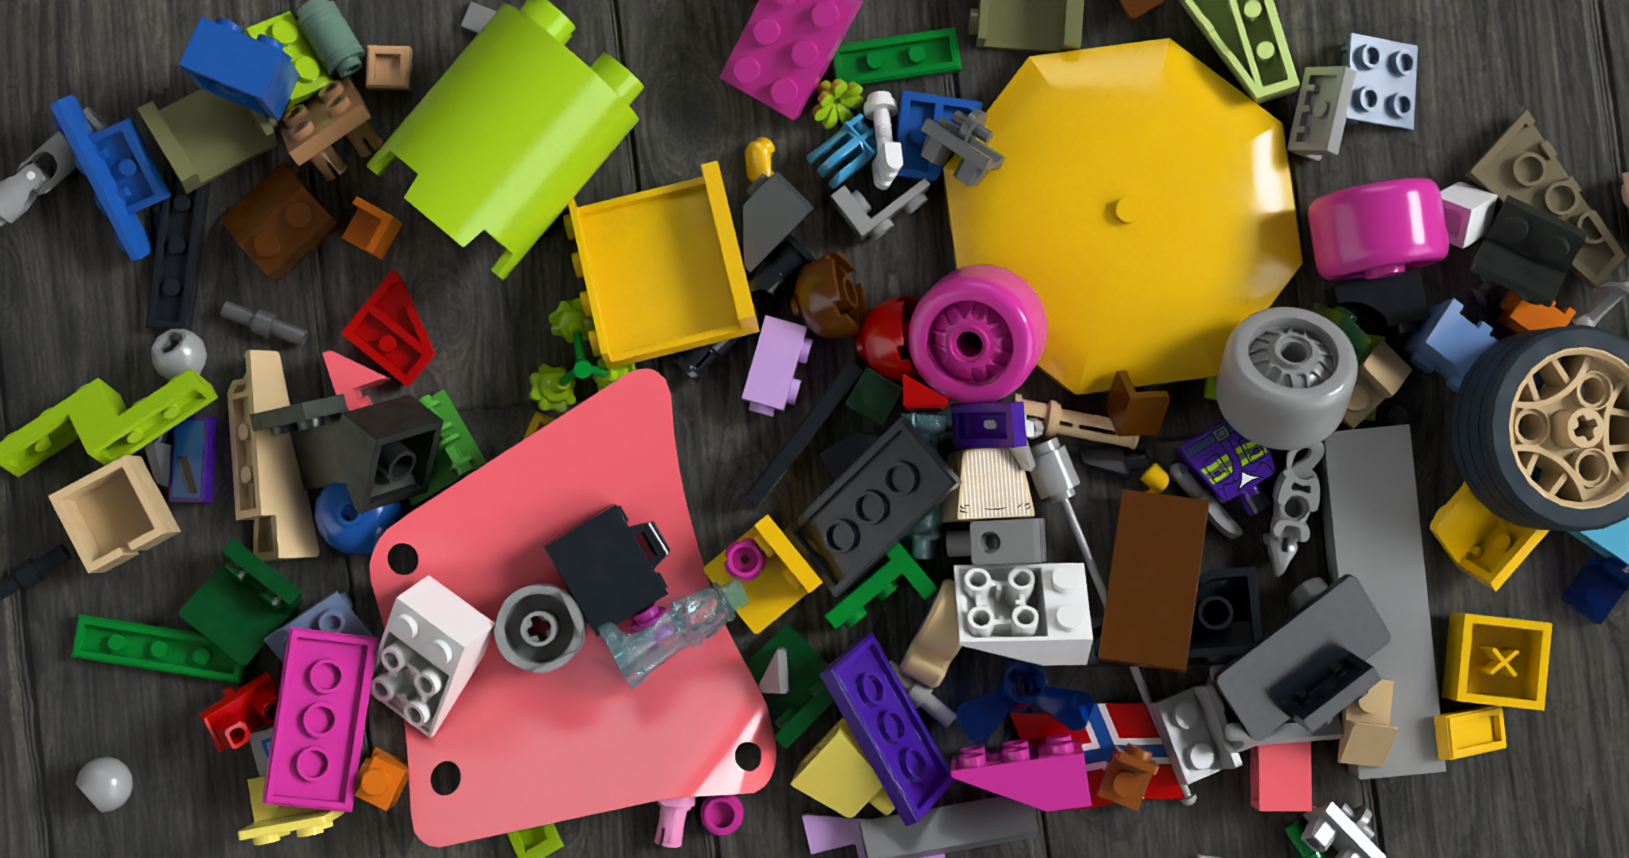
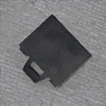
M611 504L543 545L548 557L597 637L668 594L666 582L660 572L656 573L654 569L670 552V547L654 521L628 526V517L622 507L616 504ZM639 533L643 535L654 554L649 559L635 538Z

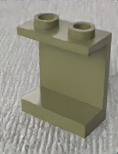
M978 0V9L970 8L968 34L976 35L975 48L1044 53L1079 50L1082 40L1084 0Z
M202 89L161 110L157 109L153 101L137 109L144 125L187 194L278 145L274 131L280 127L275 119Z

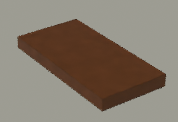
M1122 490L1098 653L1099 661L1186 673L1209 500Z

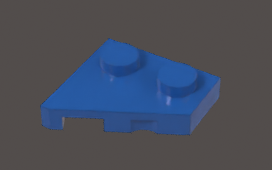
M903 90L899 94L894 142L901 143L903 165L895 178L921 181L926 178L929 183L936 181L945 165L938 166L920 155L925 139L928 136L921 131L926 119L936 122L944 117L955 124L951 121V118L957 110L968 116L974 109H982L983 102Z

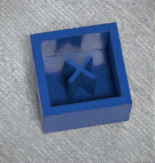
M201 17L179 66L200 89L280 121L300 77L299 72L291 62L292 57L282 50L284 46L275 39L259 34L257 39L242 34L243 29L227 19L218 17L216 22Z

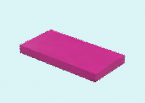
M288 627L262 796L263 804L352 812L378 642L377 637Z

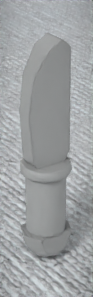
M1182 463L1171 465L1169 471L1171 480L1173 482L1176 481L1190 498L1209 500L1208 520L1223 535L1235 539L1243 534L1239 525L1216 499L1209 495V489H1205L1188 470L1189 467Z

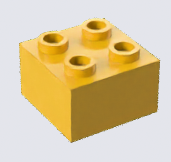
M1450 612L1442 697L1460 702L1544 711L1552 623Z

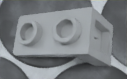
M924 178L871 219L867 213L872 209L858 190L850 193L844 185L831 195L830 202L861 242L868 236H871L875 241L894 226L891 219L904 210L909 215L928 200L925 193L929 190L931 184Z

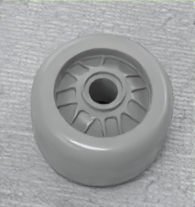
M1274 307L1251 314L1231 332L1221 359L1216 380V398L1224 418L1244 438L1267 448L1297 450L1316 445L1329 437L1338 428L1345 416L1358 372V362L1353 345L1337 325L1312 311L1295 307Z

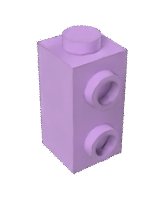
M765 315L742 395L743 401L750 402L749 411L773 417L775 410L784 412L786 403L795 405L801 380L794 379L798 362L807 363L813 339L806 337V326Z

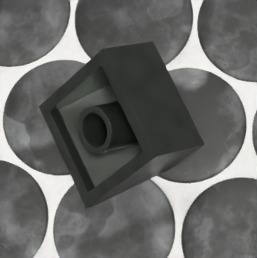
M410 394L342 413L334 451L354 508L360 514L426 493L428 490L444 420Z

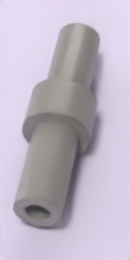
M890 660L889 662L914 707L916 709L921 707L942 726L947 728L957 715L931 694L932 688L901 673L899 666Z

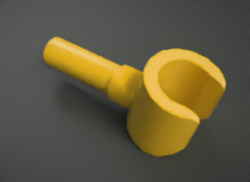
M1153 463L1140 477V480L1149 487L1146 491L1149 493L1160 494L1169 484L1167 472L1157 463Z

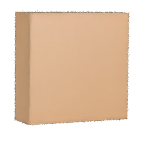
M367 45L366 88L375 91H411L412 48L410 46Z

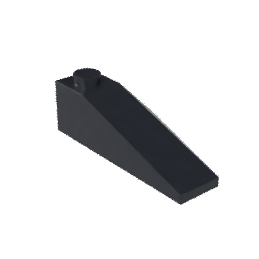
M1255 566L1210 570L1199 576L1187 666L1226 665L1263 637ZM1104 615L1091 620L1093 641L1087 661L1088 667H1140L1099 661L1098 653Z

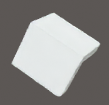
M1457 182L1440 192L1450 244L1465 248L1488 234L1491 228L1497 194L1464 182Z

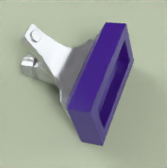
M1024 401L950 404L954 448H1008L1023 471H1032L1036 464L1027 438L1030 440L1042 435L1044 427L1037 418H1026Z

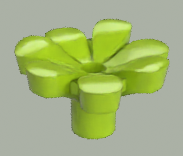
M836 79L832 83L828 80L821 82L817 87L819 104L812 109L815 120H822V124L827 130L833 128L838 119L843 125L845 122L852 120L854 115L850 108H858L863 103V97L859 95L863 91L862 86L854 81L847 84L842 79Z

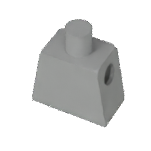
M1045 518L970 521V530L947 531L948 557L971 556L972 565L1042 563L1047 561ZM997 534L1000 538L999 549L989 550L985 543L987 535Z

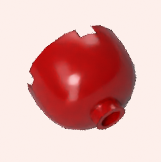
M911 294L894 297L874 306L869 310L863 321L861 334H858L856 337V347L860 358L866 359L868 366L877 376L888 381L891 380L894 383H903V374L916 381L923 380L913 364L908 346L910 320L919 303L918 299Z

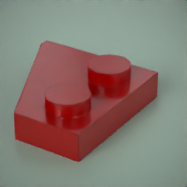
M394 269L391 270L341 332L343 336L409 388H411L437 356L401 274Z

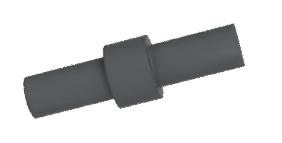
M226 301L221 311V317L251 327L252 333L265 338L275 336L303 346L308 336V330L278 320L277 314L264 309L254 311Z

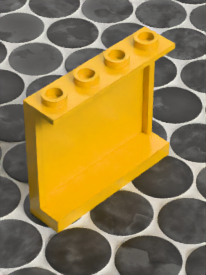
M718 160L701 164L702 177L577 207L574 198L568 204L570 214L563 215L564 225L569 240L576 239L578 252L571 253L572 262L577 278L584 277L587 291L580 292V299L585 316H593L595 330L588 331L594 357L602 356L608 369L760 332Z

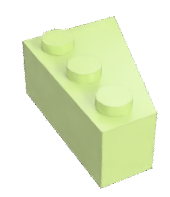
M1178 0L1251 100L1260 104L1297 92L1300 84L1273 0Z

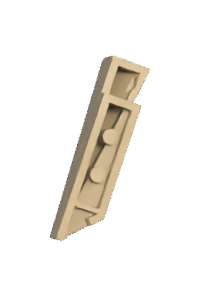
M247 350L244 354L246 373L243 379L233 380L227 392L236 520L254 519L253 554L263 562L317 557L320 554L308 491L303 487L291 434L285 433L273 436L271 428L253 431L249 414L290 406L280 354L277 351Z

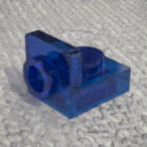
M1609 556L1607 559L1590 557L1560 599L1592 623L1601 625L1626 590L1629 591V567L1612 556Z

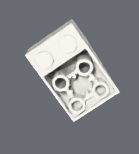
M1084 563L954 565L959 645L1043 666L1087 665L1093 635Z
M428 575L395 599L375 657L370 694L429 738L433 737L483 658L493 634L495 623Z

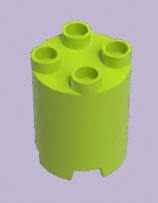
M527 0L519 10L504 3L366 164L379 177L398 159L414 171L417 177L404 198L462 247L470 243L483 230L501 244L505 250L493 265L491 271L502 280L509 275L639 121L638 116L629 105L644 89L643 84L621 63L605 52L589 67L564 46L572 37L571 33L576 27L548 0Z

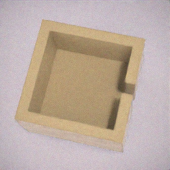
M125 455L48 496L88 574L107 572L139 555V550H148L181 532L142 456Z

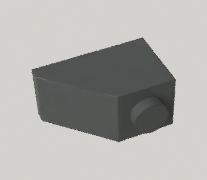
M778 171L772 174L770 178L762 173L745 191L750 196L743 205L744 267L749 272H752L814 208Z

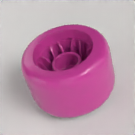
M1403 178L1354 186L1325 194L1313 200L1309 205L1308 222L1315 264L1318 273L1325 280L1375 279L1405 273V270L1435 264L1445 259L1448 254L1449 238L1439 187L1431 179Z
M976 264L965 266L941 278L917 304L908 330L910 356L922 379L942 396L964 404L995 402L1018 389L1036 367L1046 345L1047 319L1038 295L1020 276L1005 268L994 265ZM965 332L977 334L982 341V347L970 343L966 338Z

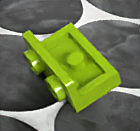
M290 11L245 29L243 34L257 39L258 35L262 34L280 42L284 46L282 50L292 57L291 62L300 74L281 118L295 104L317 96L325 85L334 81L331 75L327 73L324 65H322Z

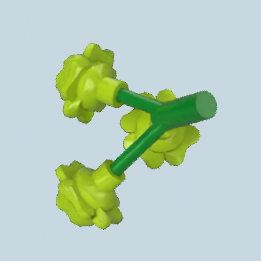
M580 298L561 301L558 309L548 317L549 322L553 324L551 332L553 335L562 336L568 343L574 342L577 361L574 364V368L568 373L562 366L553 368L547 364H542L538 369V373H532L529 377L532 385L529 397L533 401L538 402L541 411L553 410L562 414L567 410V406L573 405L576 402L573 392L576 384L575 378L584 379L590 376V374L593 375L594 381L598 384L599 392L625 374L637 369L635 368V363L608 369L603 358L598 360V367L591 365L589 360L586 359L583 341L589 339L588 331L595 330L593 316H585Z

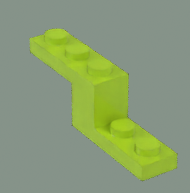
M191 368L183 374L176 375L168 384L150 396L138 400L130 409H127L121 395L97 378L91 383L81 386L76 393L56 406L43 411L38 418L18 431L8 434L0 442V466L19 478L78 438H80L87 454L106 466L125 455H132L217 399L218 396L212 385Z

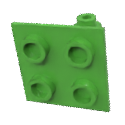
M445 389L432 396L428 394L418 400L444 421L428 490L426 493L408 498L412 506L487 463Z

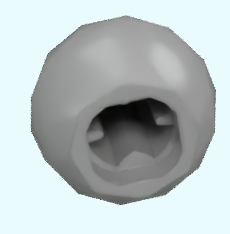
M170 329L156 339L151 348V359L155 371L162 377L171 380L176 375L183 374L191 368L200 374L207 361V352L203 340L195 333L187 329Z
M100 757L84 765L78 773L75 784L95 807L103 813L114 811L124 805L131 795L133 778L127 765L119 759Z

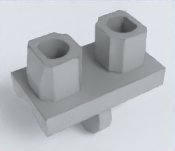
M1328 802L1319 808L1312 805V811H1305L1303 817L1309 823L1301 836V840L1317 853L1325 852L1332 845L1339 852L1335 858H1386L1370 840L1374 836V832L1367 824L1372 817V813L1365 805L1352 810L1345 802L1338 806L1333 802Z

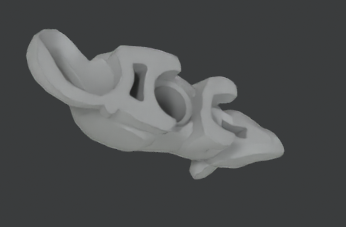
M1322 442L1307 447L1308 452L1295 462H1293L1297 451L1301 449L1289 450L1286 455V466L1275 481L1272 492L1274 500L1273 517L1270 523V532L1263 534V541L1268 545V555L1276 577L1285 572L1289 562L1297 552V541L1306 542L1310 537L1306 520L1310 512L1318 509L1320 502L1319 479L1313 468L1324 455L1325 450Z

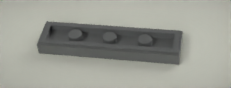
M1004 796L931 808L917 823L905 826L899 814L859 821V831L866 858H923L1037 837L1039 832L1032 806Z

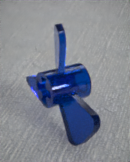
M1000 655L1007 670L999 680L997 691L961 704L956 711V721L968 740L975 745H982L987 742L1010 710L1024 712L1031 709L1035 704L1069 730L1080 731L1086 727L1093 709V700L1086 692L1047 686L1046 675L1037 664ZM1012 676H1022L1021 682L1023 685L1032 683L1034 693L1029 692L1025 696L1021 695L1020 698L1011 693L1013 690L1012 685L1014 684Z

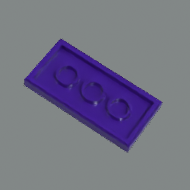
M871 632L855 641L824 669L820 676L905 826L917 823L956 780L952 778L948 765L877 639Z

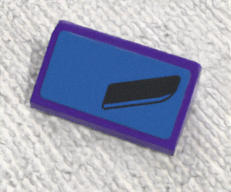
M190 416L173 427L169 501L213 503L218 418Z

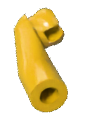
M758 137L755 141L750 142L745 150L747 177L752 183L762 173L768 178L774 174L771 170V156L775 148L772 141L766 137Z

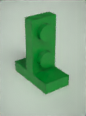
M898 543L886 554L889 558L886 563L832 607L824 616L835 629L842 624L847 629L851 628L867 614L863 608L865 604L875 596L880 602L883 601L900 586L896 578L901 574L924 600L938 588L902 545Z

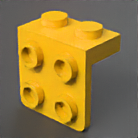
M1465 481L1447 504L1439 508L1430 523V530L1456 567L1495 592L1549 531L1517 526L1494 515L1476 499Z

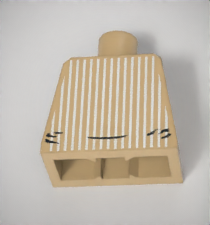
M970 448L948 454L946 464L962 483L943 500L942 523L1009 520L1035 516L1026 473L1021 469L1008 448Z

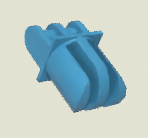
M862 113L849 122H845L835 135L807 155L806 160L813 165L834 148H837V151L817 170L819 175L824 178L843 163H848L829 181L828 185L832 189L836 188L856 171L861 172L877 155L874 127L870 129L863 121L865 116Z

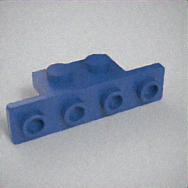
M71 94L50 103L54 124L58 131L68 139L74 151V161L77 168L82 174L87 176L95 191L94 198L98 208L108 216L115 229V239L119 248L128 254L132 262L140 260L153 252L154 247L136 212L165 200L172 195L132 117L94 133L75 95Z

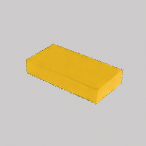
M1485 705L1434 716L1438 760H1454L1507 748L1502 706Z

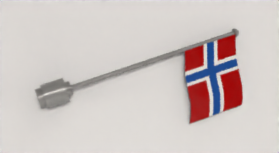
M1057 437L1030 447L1036 465L1029 473L1040 499L1049 497L1052 504L1061 502L1105 608L1107 590L1068 499L1076 494L1073 487L1080 484V481L1065 445L1060 446ZM1139 667L1129 668L1144 702L1094 703L1048 713L1009 712L1020 739L1028 740V746L1045 744V737L1056 734H1071V740L1080 739L1084 752L1092 806L1072 809H1089L1115 804L1113 801L1097 796L1096 790L1114 745L1126 749L1128 743L1136 744L1151 751L1150 759L1155 760L1159 766L1157 774H1152L1143 799H1180L1184 805H1192L1197 799L1196 793L1191 794L1188 785H1179L1149 703L1153 701Z

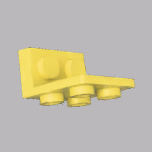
M266 775L247 779L254 823L239 830L238 837L239 840L252 838L253 845H262L279 841L280 837L291 834L290 831L296 830L297 837L323 833L325 828L332 827L333 820L345 812L263 804L262 796Z

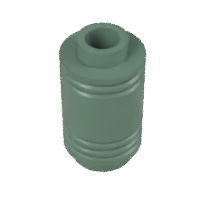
M310 0L298 9L296 13L299 17L297 24L329 75L339 74L341 78L357 72L362 67L361 60L365 57L366 53L334 1Z

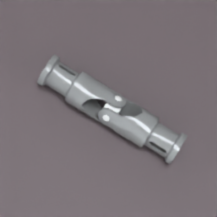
M87 106L83 110L94 133L109 127L90 107ZM59 131L20 164L15 176H10L0 181V227L6 222L13 223L29 209L37 195L49 192L77 168L74 161V151L66 136L62 135ZM50 154L54 156L57 162V170L52 178L45 168H41L35 163L43 156Z

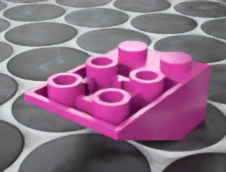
M1071 734L1045 737V744L1028 746V740L1008 741L1002 743V749L985 751V746L981 745L969 746L959 749L960 755L952 756V778L1043 811L1050 812L1092 806L1080 739L1071 740Z

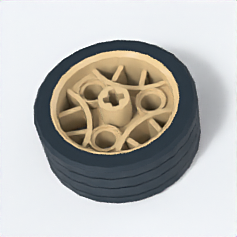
M1587 325L1522 331L1501 339L1477 358L1465 374L1454 400L1451 420L1452 445L1462 478L1476 499L1494 515L1521 527L1573 532L1604 529L1629 517V340L1608 329ZM1537 371L1546 383V386L1540 392H1537L1532 377ZM1582 384H1583V386H1584V388H1585V396H1584V399L1582 398L1581 392H1580V388H1581V385H1582ZM1520 419L1522 420L1521 434L1518 429ZM1580 461H1582V464H1583V473H1582V475H1580V473H1579V463H1580ZM1535 464L1544 472L1538 483L1534 482L1530 477Z

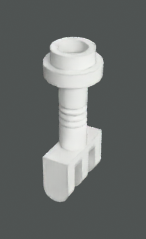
M876 91L867 96L863 109L865 117L874 121L877 155L872 162L874 184L877 188L886 190L890 187L903 165L901 143L893 142L890 118L897 114L898 106L891 93Z

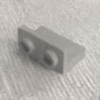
M1347 66L1305 67L1294 121L1290 131L1288 151L1311 161H1320L1322 155H1338L1357 71Z
M1212 684L1192 685L1149 703L1179 785H1189L1222 769H1235L1242 766L1239 752L1228 753L1223 747L1222 738L1226 735L1225 727L1228 723L1224 715L1225 706L1223 699Z

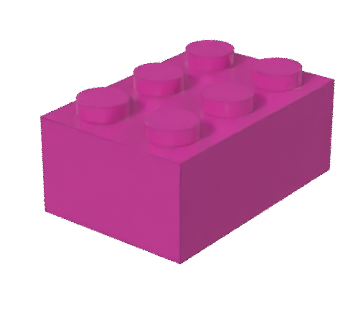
M759 0L719 78L792 120L797 119L808 106L863 1Z

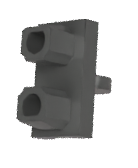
M979 108L974 109L968 116L957 110L951 118V121L955 124L942 117L936 122L926 119L921 128V131L928 136L925 139L920 155L931 163L942 166L946 164L952 151L957 153L962 159L953 175L969 187L978 186L988 171L999 169L1006 158L986 145L992 139L994 133L984 127L987 113Z

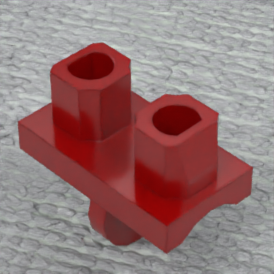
M267 672L237 691H234L230 686L222 690L221 695L223 699L198 714L210 735L214 748L219 752L227 747L236 750L249 741L251 732L264 724L274 725L279 691L272 676Z

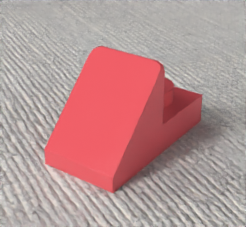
M331 350L322 353L335 394H344L349 411L373 405L369 396L363 397L361 391L392 381L391 378Z

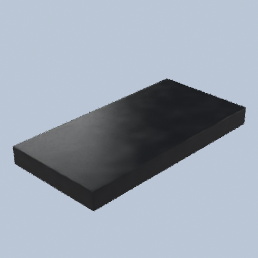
M901 417L783 533L835 598L842 597L945 500L962 481L908 417Z

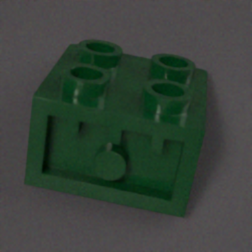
M232 538L221 550L224 562L181 608L179 616L242 667H247L267 645L264 638L281 628L301 606L303 599L302 593L298 588Z
M785 624L746 663L759 687V683L777 648L784 647V649H787L789 691L785 694L762 693L770 715L774 738L785 749L834 702L820 676V673L829 664L789 624Z

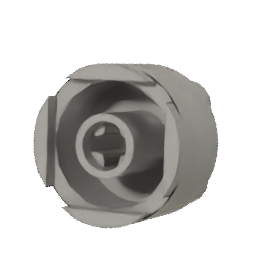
M537 583L521 588L506 598L496 618L494 635L501 654L508 662L526 671L545 673L563 666L576 656L586 641L587 621L569 590L557 584ZM536 616H539L541 621L548 620L550 622L551 628L546 631L548 636L546 639L542 633L535 635L532 627L537 624Z

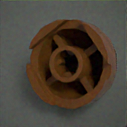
M835 251L807 264L798 275L795 284V297L791 298V308L797 321H804L810 331L825 339L839 340L861 334L863 321L868 314L864 290L861 283L856 284L854 287L848 273L855 271L844 253Z

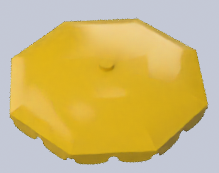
M1170 38L1029 56L986 112L987 119L984 127L994 133L992 139L986 145L1006 157L1001 167L989 170L979 185L972 187L965 185L953 175L962 159L957 153L952 156L943 168L944 190L953 240L955 270L976 264L999 266L1020 276L1033 288L1043 305L1047 319L1046 345L1036 368L1074 395L1110 391L1116 371L1126 370L1134 388L1217 376L1226 342L1234 328L1251 314L1268 309L1303 263L1283 123Z

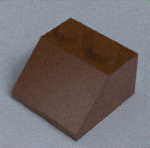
M284 161L221 217V220L238 245L267 276L277 281H281L342 225L336 216Z

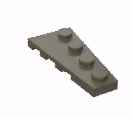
M1525 110L1465 175L1479 188L1497 194L1496 203L1500 207H1502L1507 196L1510 195L1589 232L1569 269L1590 289L1597 288L1626 255L1597 212L1589 208L1579 193L1581 188L1572 176L1569 177L1555 157L1558 154L1548 140L1544 141L1533 124L1535 120L1529 111Z

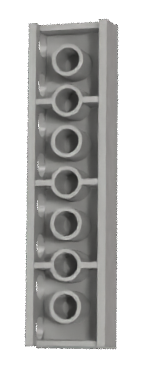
M1410 424L1334 431L1329 437L1321 441L1325 452L1317 463L1329 586L1345 574H1351L1356 577L1391 634L1389 643L1368 658L1366 662L1374 666L1380 678L1394 680L1390 725L1398 727L1396 737L1383 767L1348 764V772L1357 776L1359 780L1446 772L1445 760H1438L1434 716L1440 715Z

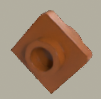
M1128 743L1126 749L1114 745L1097 787V796L1138 811L1152 774L1156 775L1159 769L1156 761L1150 759L1152 752L1133 743Z

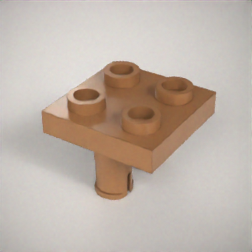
M349 77L341 82L335 80L328 83L319 91V97L305 106L303 104L294 106L284 114L283 121L278 124L288 153L298 166L310 159L325 181H331L336 178L328 162L331 163L339 175L347 168V163L342 160L331 145L346 135L360 157H366L371 154L368 145L363 140L364 138L374 151L379 149L383 143V140L367 122L371 115L358 89Z

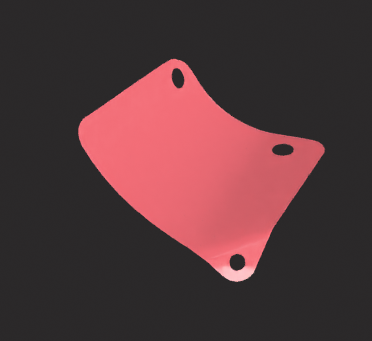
M648 368L638 369L614 381L407 514L383 533L373 550L369 564L370 579L385 630L396 597L428 575L494 623L506 598L521 588L537 583H552L561 585L568 590L543 545L611 504L622 507L629 519L627 521L628 526L654 521L671 549L654 569L656 573L660 572L668 586L666 588L668 594L655 602L657 607L664 606L669 610L667 617L671 625L661 634L648 640H640L637 632H631L629 628L634 621L633 616L598 637L587 623L586 641L575 657L553 671L536 673L523 670L508 662L497 646L493 631L483 658L433 737L429 738L404 719L413 829L419 840L428 846L440 848L659 800L755 793L765 787L772 776L777 753L767 704L725 625L708 576L703 571L705 566L690 519L679 470L671 393L666 379L655 370ZM641 533L637 534L635 538L647 558L649 559L654 556ZM398 543L411 545L418 554L417 568L408 575L395 573L388 564V553ZM536 616L537 624L532 627L535 635L542 633L546 639L548 638L546 631L551 628L550 622L548 620L541 621L539 616ZM744 742L755 743L761 750V762L755 770L750 772L741 769L735 760V751ZM444 761L455 763L461 773L458 788L449 795L437 794L431 785V774L434 768Z

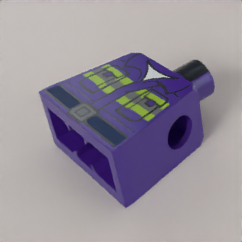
M1226 419L1174 449L1179 459L1189 467L1191 473L1203 487L1209 489L1210 495L1218 503H1225L1237 496L1249 516L1262 511L1272 504L1259 483L1277 472L1269 448L1244 438L1228 424Z

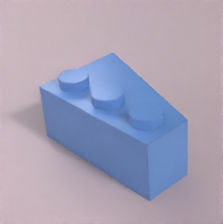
M1455 298L1428 308L1430 318L1418 323L1419 330L1412 332L1402 349L1412 355L1409 359L1412 364L1427 373L1436 371L1448 379L1445 383L1446 386L1457 393L1465 374L1477 358L1498 342V340L1489 335L1493 328L1484 321H1479L1477 325H1474L1459 312L1464 305ZM1537 371L1532 377L1537 392H1539L1545 381Z

